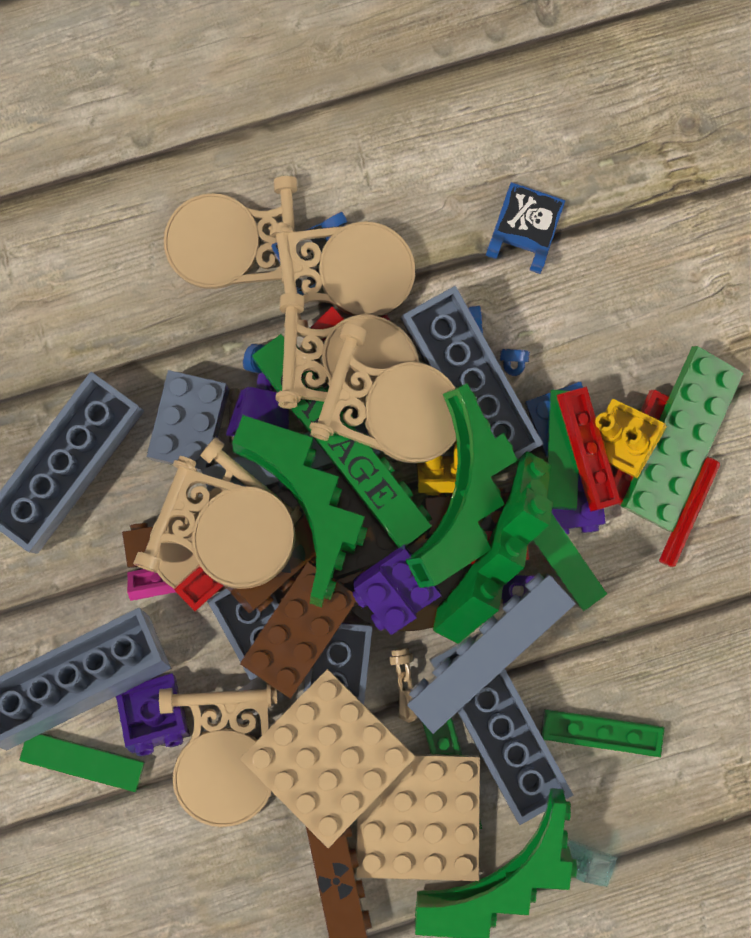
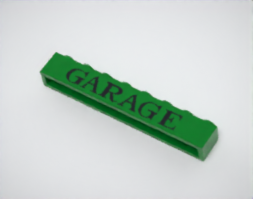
M280 334L252 355L255 364L277 392L282 391L284 337ZM305 371L304 373H302L301 381L306 388L315 391L328 392V385L324 388L321 386L320 388L312 389L305 384L304 379L308 372H312V379L317 380L318 378L317 373H315L314 371ZM301 399L297 403V407L291 408V410L311 434L310 424L318 423L324 402ZM347 409L341 411L340 421L342 422V424L347 428L358 432L354 426H349L345 423L343 419V414L345 413V411H347ZM336 433L333 436H329L327 441L313 437L398 548L404 544L408 548L431 530L432 526L429 522L432 520V517L422 505L416 507L410 499L413 496L412 491L404 481L398 483L391 475L394 472L393 467L384 456L379 459L373 452L374 448Z

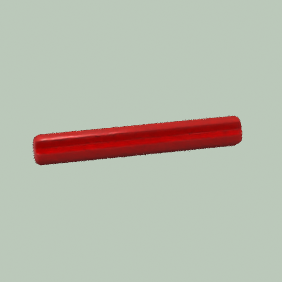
M709 457L705 459L676 527L669 536L659 559L662 564L668 567H675L720 467V462Z

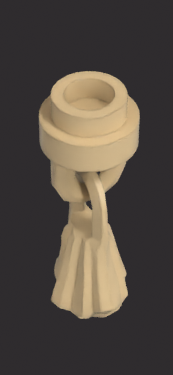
M409 648L391 650L392 656L389 657L390 665H395L398 677L399 718L410 723L417 718V715L407 705L411 699L409 693L413 688L409 663L414 662L413 653H409ZM405 664L406 672H401L400 665ZM403 682H407L408 689L404 690Z

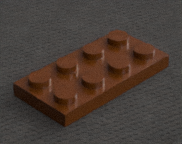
M311 561L307 562L240 662V665L290 699L356 603L353 596L354 591L332 577V581L336 582V586L331 600L325 599L322 607L310 604V595L316 574V565Z

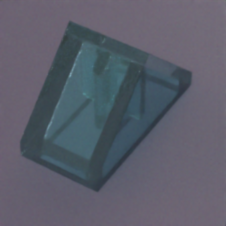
M568 839L567 846L570 848L571 856L577 860L576 879L584 883L608 887L618 858Z

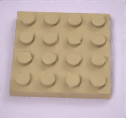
M327 669L254 743L240 760L329 848L416 756Z
M414 754L416 758L357 818V858L359 863L357 878L479 881L480 755Z

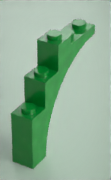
M468 383L443 393L452 417L457 439L458 465L455 488L448 510L440 525L423 547L406 559L419 588L438 585L491 550L487 541V535L478 524V521L505 505L500 496V490L493 482L491 476L518 461L513 452L512 444L507 440L505 434L493 435L490 423L484 417L477 403L476 395L470 389Z
M243 415L232 442L233 453L257 463L273 474L292 493L304 511L312 531L316 552V574L310 595V604L322 607L325 599L331 600L336 586V582L332 581L335 569L341 571L346 557V553L342 552V550L354 554L356 545L363 546L368 528L363 527L365 516L334 507L337 506L342 489L338 488L339 477L310 468L313 465L317 452L316 449H313V437Z
M528 451L519 458L516 476L509 497L488 540L491 550L475 561L454 591L437 607L433 631L459 644L499 611L503 586L525 568L528 544L550 525L553 502L547 499L551 465L543 459L536 457Z
M550 788L546 811L537 831L523 850L505 866L489 876L465 886L444 890L417 891L415 935L449 938H489L490 928H496L497 913L529 915L530 903H536L537 888L570 890L571 878H576L577 860L572 858L570 848L567 846L568 832L564 830L565 821H570L571 803L566 801L563 789Z

